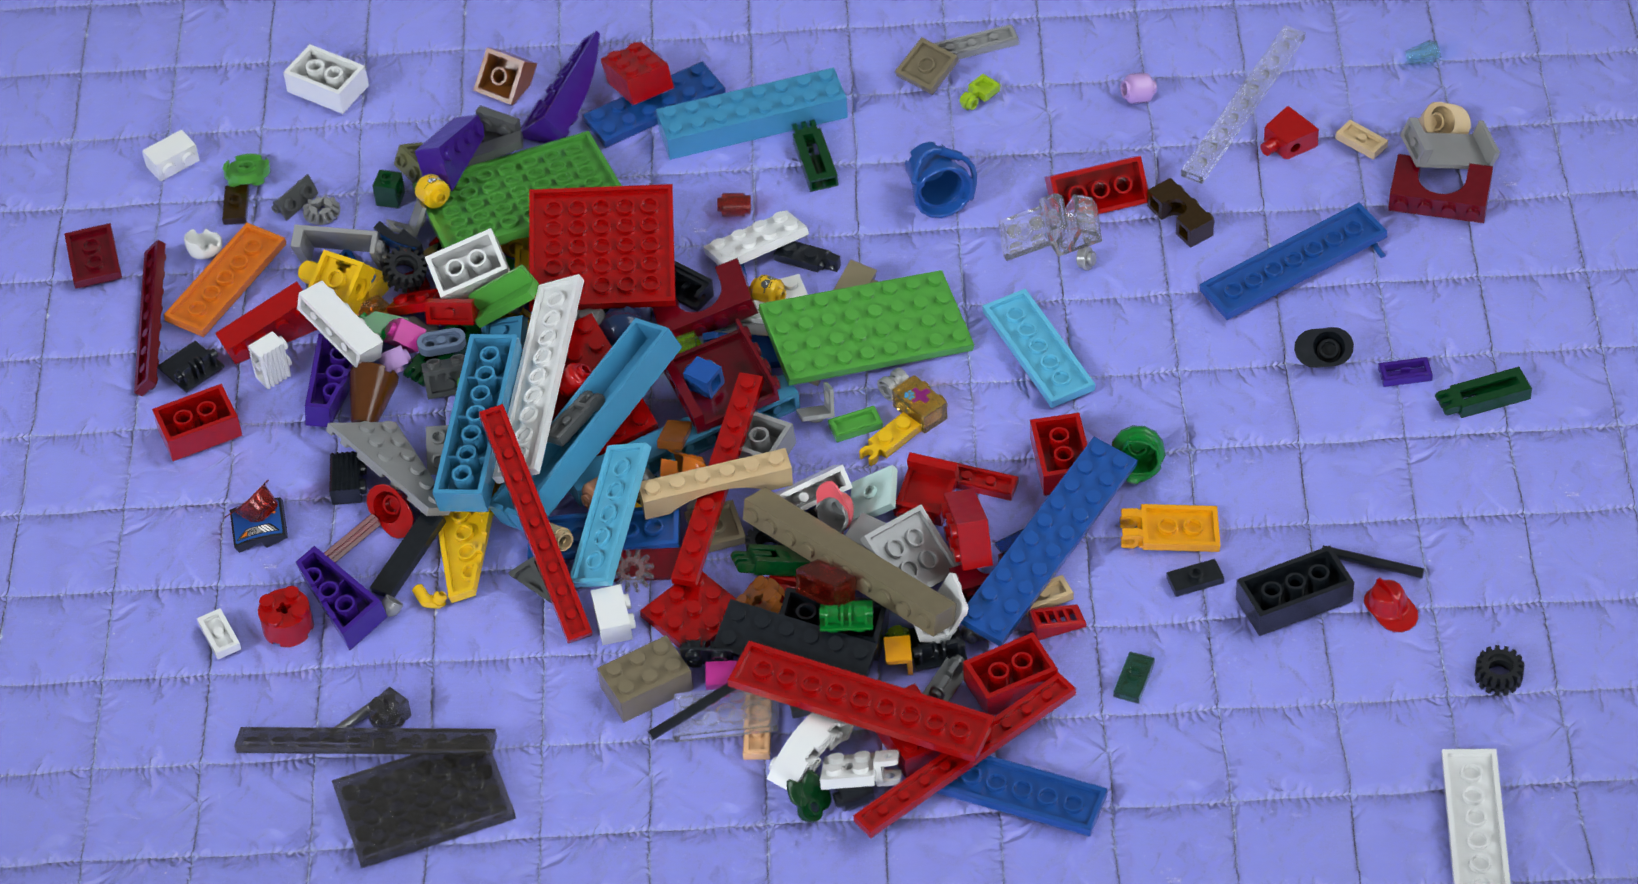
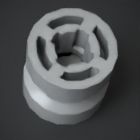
M898 367L890 373V376H884L879 379L877 386L884 398L892 401L898 397L900 391L906 392L912 387V383L907 373Z

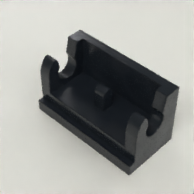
M675 261V295L678 302L698 312L714 296L712 279Z

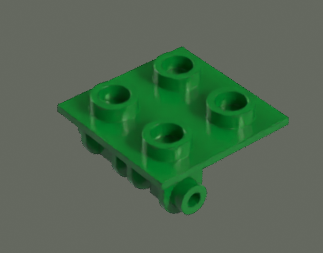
M873 600L821 602L819 608L820 631L836 633L849 630L856 632L873 630Z

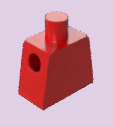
M1287 106L1266 124L1264 128V142L1260 145V149L1266 156L1276 152L1284 159L1293 158L1318 146L1319 129L1290 106Z

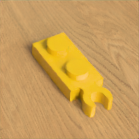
M902 412L868 439L869 445L859 450L860 459L870 455L868 458L870 466L875 465L878 462V457L881 455L887 459L921 432V424Z

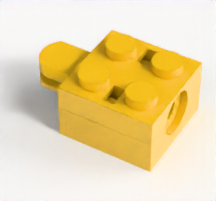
M323 250L318 263L304 261L300 265L298 277L306 284H309L308 288L322 280L358 315L376 271L364 262Z

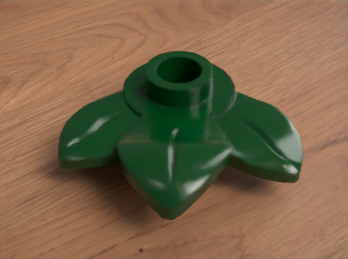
M809 770L806 772L802 783L791 779L787 780L788 796L790 801L797 806L798 816L803 821L810 823L820 820L823 811L829 808L831 804V792L829 789L821 790L820 777L813 770Z

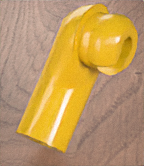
M422 584L413 587L412 593L422 607L440 609L446 605L447 595L445 592L436 591L434 595H430Z

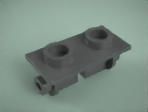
M309 174L298 180L291 189L273 202L271 208L274 213H282L287 221L303 205L308 203V199H313L318 194Z
M956 655L951 659L946 658L922 694L949 702L964 680V658L960 655Z

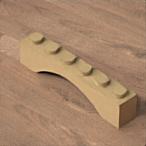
M786 448L642 481L639 499L645 520L671 514L691 500L716 491L732 488L763 489L765 487L769 490L792 486V467Z

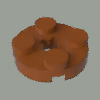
M760 575L754 579L753 583L743 594L736 598V601L779 613L783 605L780 602L781 595L785 597V591L774 579Z

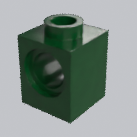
M379 169L372 185L376 206L398 209L405 195L402 172Z

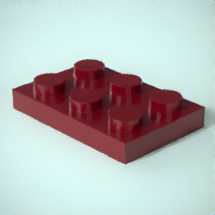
M111 223L64 233L75 289L122 278Z

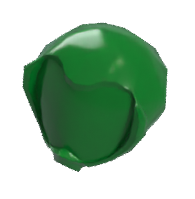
M1132 425L1122 429L1112 441L1113 447L1137 460V466L1126 479L1128 483L1138 484L1139 482H1144L1161 470V464L1166 454L1163 440L1155 430L1146 426Z

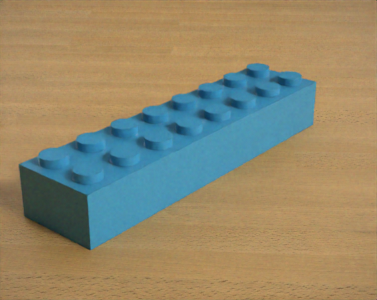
M834 67L656 109L658 129L669 160L793 131L792 124L797 123L798 129H801V122L806 121L807 127H810V120L813 119L816 125L848 118L847 97Z
M470 334L433 488V496L439 511H489L495 484L492 477L496 458L480 420L479 412L503 404L508 414L523 352L517 334Z

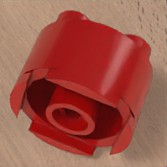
M296 586L277 589L260 597L258 615L264 637L269 643L273 644L274 642L280 644L281 647H293L303 643L308 638V633L311 629L313 630L314 621L306 595L299 591Z

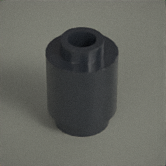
M872 786L839 788L833 793V799L836 807L842 808L846 812L869 804V801L874 799V792Z

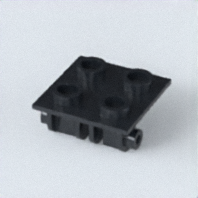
M195 340L159 364L157 368L187 393L225 366L217 359L218 353L215 349L206 350Z
M959 626L951 639L946 640V644H944L943 640H940V644L935 641L932 643L919 642L915 628L906 629L907 635H910L911 652L916 671L941 667L946 658L951 659L956 655H960L964 660H968L965 652V640L961 637Z
M687 640V642H682V647L679 648L680 655L688 667H702V664L710 661L734 660L732 648H713L714 641H711L710 648H706V640H703L702 647H700V640Z

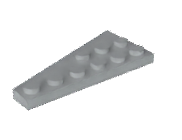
M396 422L328 423L326 431L331 436L336 434L340 437V443L345 448H353L357 452L358 459L381 478L386 476L391 481V487L405 492L408 495L407 500L426 516H446L450 514V511H439L433 496L435 481Z

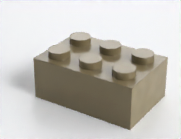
M667 635L597 668L600 688L623 722L629 721L693 690L691 670Z

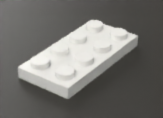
M787 210L779 211L770 218L756 221L747 228L735 230L731 235L724 238L715 239L710 244L703 246L705 255L717 265L738 258L740 264H743L809 235L807 226Z

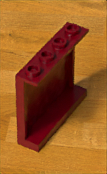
M739 318L735 319L737 330L677 354L663 371L697 434L723 423L739 372L760 375L764 378V384L755 410L780 400L778 390L781 389L778 378L776 375L771 376V368L767 359L762 360L760 357L762 356L761 350L757 342L752 343V335L747 326L743 327ZM697 356L705 360H711L722 368L725 383L712 399L689 390L685 383L683 372L686 366L691 364Z

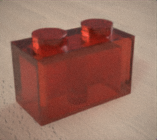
M819 559L796 569L797 593L822 605H838V607L855 600L856 576Z

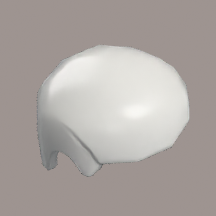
M191 229L184 235L185 247L188 253L195 259L204 260L214 257L222 248L221 236L218 233L210 232L208 229H205L201 234Z

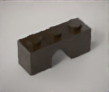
M1171 178L1147 190V207L1161 220L1173 215L1178 216L1176 217V235L1190 248L1213 236L1215 222L1211 213L1206 212L1195 198H1191L1183 187Z

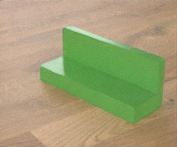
M520 265L476 289L468 296L469 299H474V305L480 310L474 322L479 328H482L533 300L540 284L524 265Z

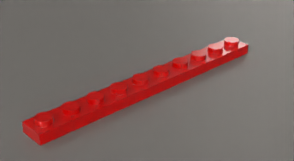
M739 372L708 466L739 459L764 384L763 376ZM729 489L716 491L697 498L671 576L672 584L697 588Z
M501 404L480 411V420L566 641L569 644L592 636L591 627L504 405Z
M1058 672L995 716V724L976 763L942 753L854 814V822L870 838L874 837L1075 696L1076 688Z

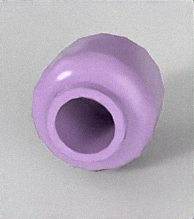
M1147 73L1129 74L1121 82L1122 97L1126 98L1127 102L1131 104L1148 103L1157 91L1156 82Z

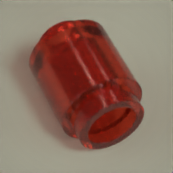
M722 193V198H717V211L722 212V216H745V214H751V195H745V193Z

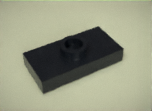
M1215 559L1166 572V578L1175 597L1224 583V576Z

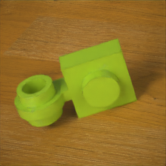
M985 74L980 75L968 84V92H964L960 97L959 102L962 108L974 110L979 103V99L984 102L988 101L1000 91L1001 84Z

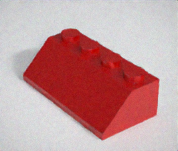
M1141 156L1129 157L1044 177L1049 200L1059 223L1147 203L1148 186Z

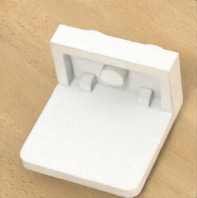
M949 573L938 590L940 594L957 603L954 625L934 637L914 625L919 642L932 643L935 641L940 644V640H943L944 644H946V640L951 639L953 634L956 633L959 624L967 615L968 604L965 601L961 583L956 573Z

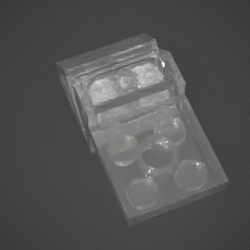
M1054 193L1040 198V206L999 220L1002 253L1006 261L1050 245L1059 257L1102 241L1097 205L1091 197L1073 194L1067 207H1065L1062 195Z

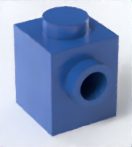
M698 356L691 364L686 366L683 372L685 383L689 390L709 399H712L725 383L721 366L716 365L711 360H705Z

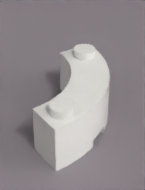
M812 712L792 733L778 757L776 756L772 759L767 779L786 790L787 780L789 779L802 783L807 771H816L821 763V758L819 757L827 748L832 750L841 742L849 740L854 725Z

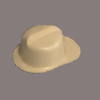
M1433 102L1427 106L1421 117L1418 118L1424 132L1468 134L1471 127L1467 111L1455 104Z

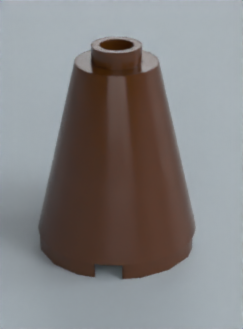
M372 362L358 363V367L354 368V365L351 367V422H379L398 385L399 376L395 371L392 370L389 373L385 371L386 366Z

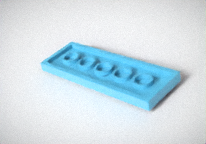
M1026 288L982 305L984 315L1051 408L1095 391L1094 381Z
M646 442L607 445L570 574L575 588L613 585L651 451V446Z

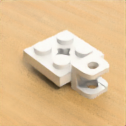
M879 750L873 753L859 751L855 754L843 755L842 753H833L829 756H824L820 777L821 790L875 786V781L877 787L897 785L901 782L902 771L900 769L884 770V767L899 763V751Z

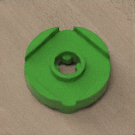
M259 154L238 155L235 157L236 161L230 163L228 160L223 165L224 178L231 187L241 184L261 185L265 182V177L270 174L269 160L267 158L263 160Z

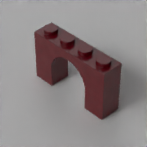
M1398 154L1390 190L1388 211L1484 223L1492 183L1493 166L1469 163L1464 186L1453 193L1439 194L1431 192L1421 185L1419 181L1421 167L1415 166L1410 155Z
M738 258L715 267L721 283V294L717 301L709 308L699 312L684 311L680 308L676 295V306L652 307L657 324L669 328L680 345L702 337V333L713 332L736 323L735 319L739 318L741 321L758 314L749 284Z

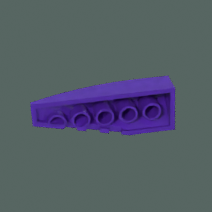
M597 30L581 41L568 59L570 62L557 74L559 78L545 90L548 93L543 101L541 99L537 101L521 127L523 139L549 143L568 136L570 132L568 129L578 119L577 113L583 105L594 75L600 33Z

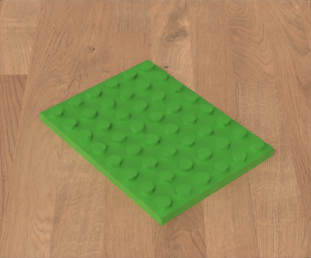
M585 131L466 167L453 191H450L447 202L436 209L426 206L425 214L443 249L490 228L497 237L499 244L505 245L510 241L529 237V189L622 185L591 133ZM417 182L412 183L414 192Z

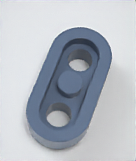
M459 328L424 333L417 339L418 351L426 357L461 351L466 346L465 333Z

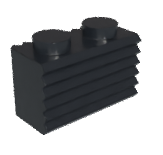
M347 451L345 453L337 452L330 454L329 493L332 505L363 502L362 495L367 494L366 479H363V475H367V465L357 458V452Z

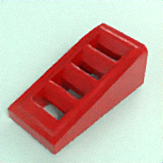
M1078 604L1037 608L1028 611L1030 626L1038 640L1086 627V621ZM1074 614L1077 620H1071L1069 615ZM1061 617H1065L1066 621H1061Z

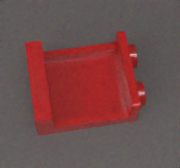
M427 298L424 302L426 323L431 325H474V320L480 311L474 305V299Z
M909 452L907 458L908 470L896 500V508L893 509L894 516L899 517L922 504L933 524L942 527L945 518L942 516L941 503H945L944 493L955 491L960 477L958 463Z

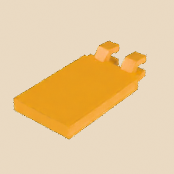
M1141 504L1140 509L1121 508V517L1119 519L1120 528H1122L1121 548L1134 549L1138 546L1143 550L1220 551L1217 506Z

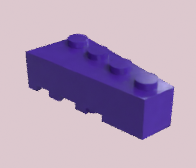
M478 114L453 118L415 150L422 177L428 174H435L448 184L450 191H453L485 136L484 125L480 121Z
M319 333L305 402V425L327 427L328 423H333L350 391V371L353 365L323 334Z
M313 546L296 561L304 581L349 650L355 647L388 617L381 601L316 546Z

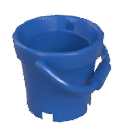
M935 142L922 143L912 149L910 152L911 158L909 161L907 159L905 161V170L913 187L915 205L922 214L932 218L951 216L963 209L969 201L974 199L977 186L976 168L972 161L964 156L962 152L946 148L944 145L937 146ZM955 160L965 162L970 169L972 177Z

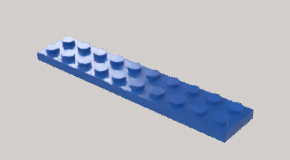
M1094 436L967 603L968 613L960 624L998 646L1003 645L1135 469L1137 460Z

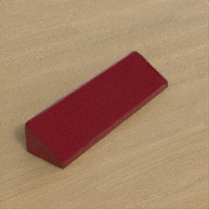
M681 547L622 550L614 582L671 579Z

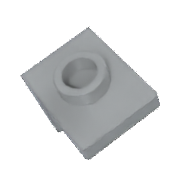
M417 199L409 224L388 219L386 224L393 232L400 233L405 229L413 237H417L420 227H423L425 224L427 208Z
M823 382L824 405L796 409V414L802 422L810 421L817 423L822 422L823 419L835 417L834 390L828 382Z

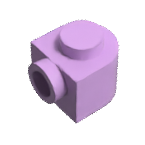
M401 345L382 353L381 358L378 359L381 365L386 366L385 371L389 373L392 370L396 373L404 371L403 365L411 362L408 351L402 349Z

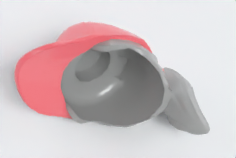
M826 481L819 485L816 491L817 519L844 534V531L849 527L853 519V501L848 494L841 492L833 481Z

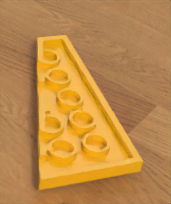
M496 482L494 484L492 497L500 487V484H497ZM490 508L488 512L450 511L449 515L443 516L446 523L438 534L448 598L451 603L476 596L494 515Z

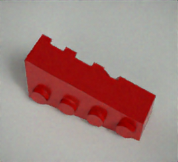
M297 281L215 333L235 364L250 359L251 355L249 354L248 345L272 331L278 337L282 336L288 343L318 330L297 309L299 292L303 291Z

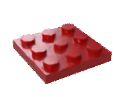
M702 571L697 588L674 584L642 608L640 614L645 621L662 635H667L669 640L678 648L682 647V642H687V640H700V647L703 646V640H706V648H708L711 641H715L730 599L736 600V598Z

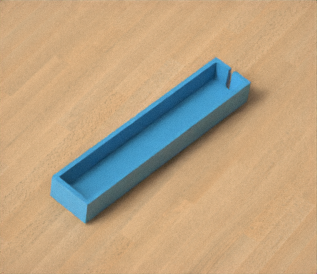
M635 318L552 421L553 423L584 391L588 390L592 391L594 395L599 393L605 396V403L600 410L594 412L564 446L550 442L546 444L540 474L531 477L547 517L557 507L559 502L682 348L669 328ZM504 482L491 498L489 508L502 524L513 528L517 527L519 530L524 531Z

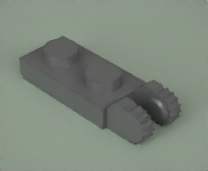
M588 390L584 391L551 424L547 442L564 446L570 441L577 430L587 422L588 418L594 412L600 410L605 403V396L599 393L594 395L592 391Z

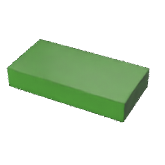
M871 406L828 419V426L838 443L882 429L883 422L875 406Z

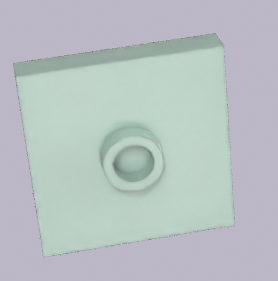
M890 465L852 482L851 499L854 505L852 521H856L861 513L877 517L896 508L898 472L896 467Z

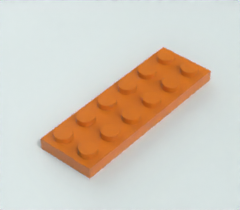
M246 223L163 314L165 321L204 337L285 247V237Z

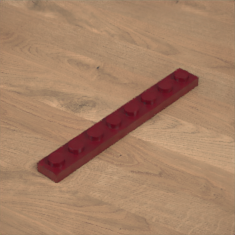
M157 240L144 252L134 393L140 396L154 389L158 382V349L160 347L159 334L162 327L160 320L163 310L161 305L164 294L163 279L165 277L164 262L166 260V243Z

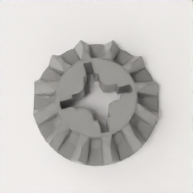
M316 195L314 200L308 199V203L303 205L305 220L315 225L328 224L334 221L340 214L339 202L336 201L335 197L329 198L327 195L320 198ZM325 206V208H322L321 211H319L318 213L317 209H320L321 207Z

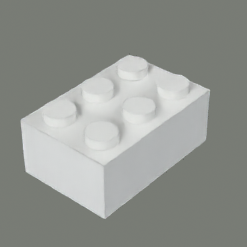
M311 44L283 72L287 92L342 114L369 86L364 65Z
M491 228L425 257L441 299H469L468 296L471 292L510 271L499 241Z

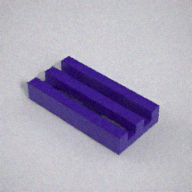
M1427 357L1378 363V371L1380 372L1381 380H1383V387L1432 381L1433 378Z

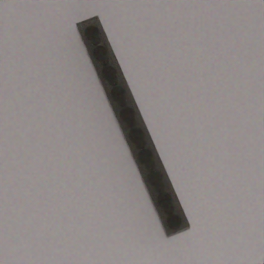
M240 727L234 747L236 753L492 755L497 740L496 729Z

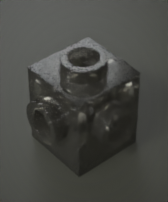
M388 687L382 694L373 698L367 706L371 725L377 730H383L388 735L402 727L405 721L412 716L408 699L391 687Z

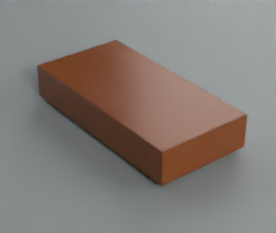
M667 420L657 440V448L681 451L692 431V422Z

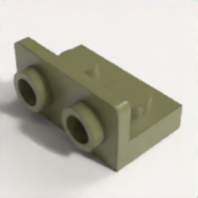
M422 142L400 144L394 160V165L412 183L418 182L422 178L415 150L423 144Z

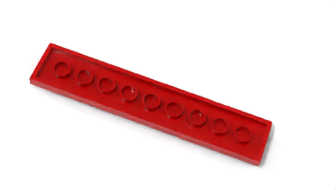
M748 641L728 678L729 687L976 763L995 724L994 715L752 641Z

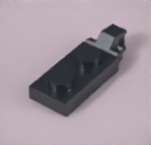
M797 241L777 248L774 253V260L817 273L819 270L824 269L838 272L841 267V257L826 249Z

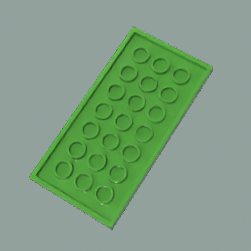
M942 270L761 303L758 309L788 386L973 351L974 342Z

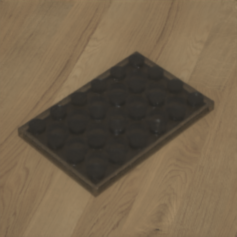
M485 732L332 780L333 788L361 869L516 819L515 811Z

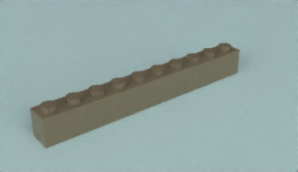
M765 487L744 499V521L932 637L954 625L957 603Z

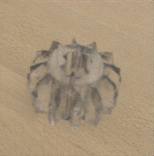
M628 549L626 550L627 558L620 557L621 564H618L617 570L619 571L616 572L614 579L620 578L616 585L621 584L623 586L626 583L625 592L629 593L632 585H634L636 593H639L640 583L645 588L649 587L645 578L654 579V575L647 571L655 567L652 563L646 564L650 559L648 555H644L640 559L641 551L636 550L634 557H632V553ZM632 565L636 569L639 567L635 577L626 574V572L630 571V566Z

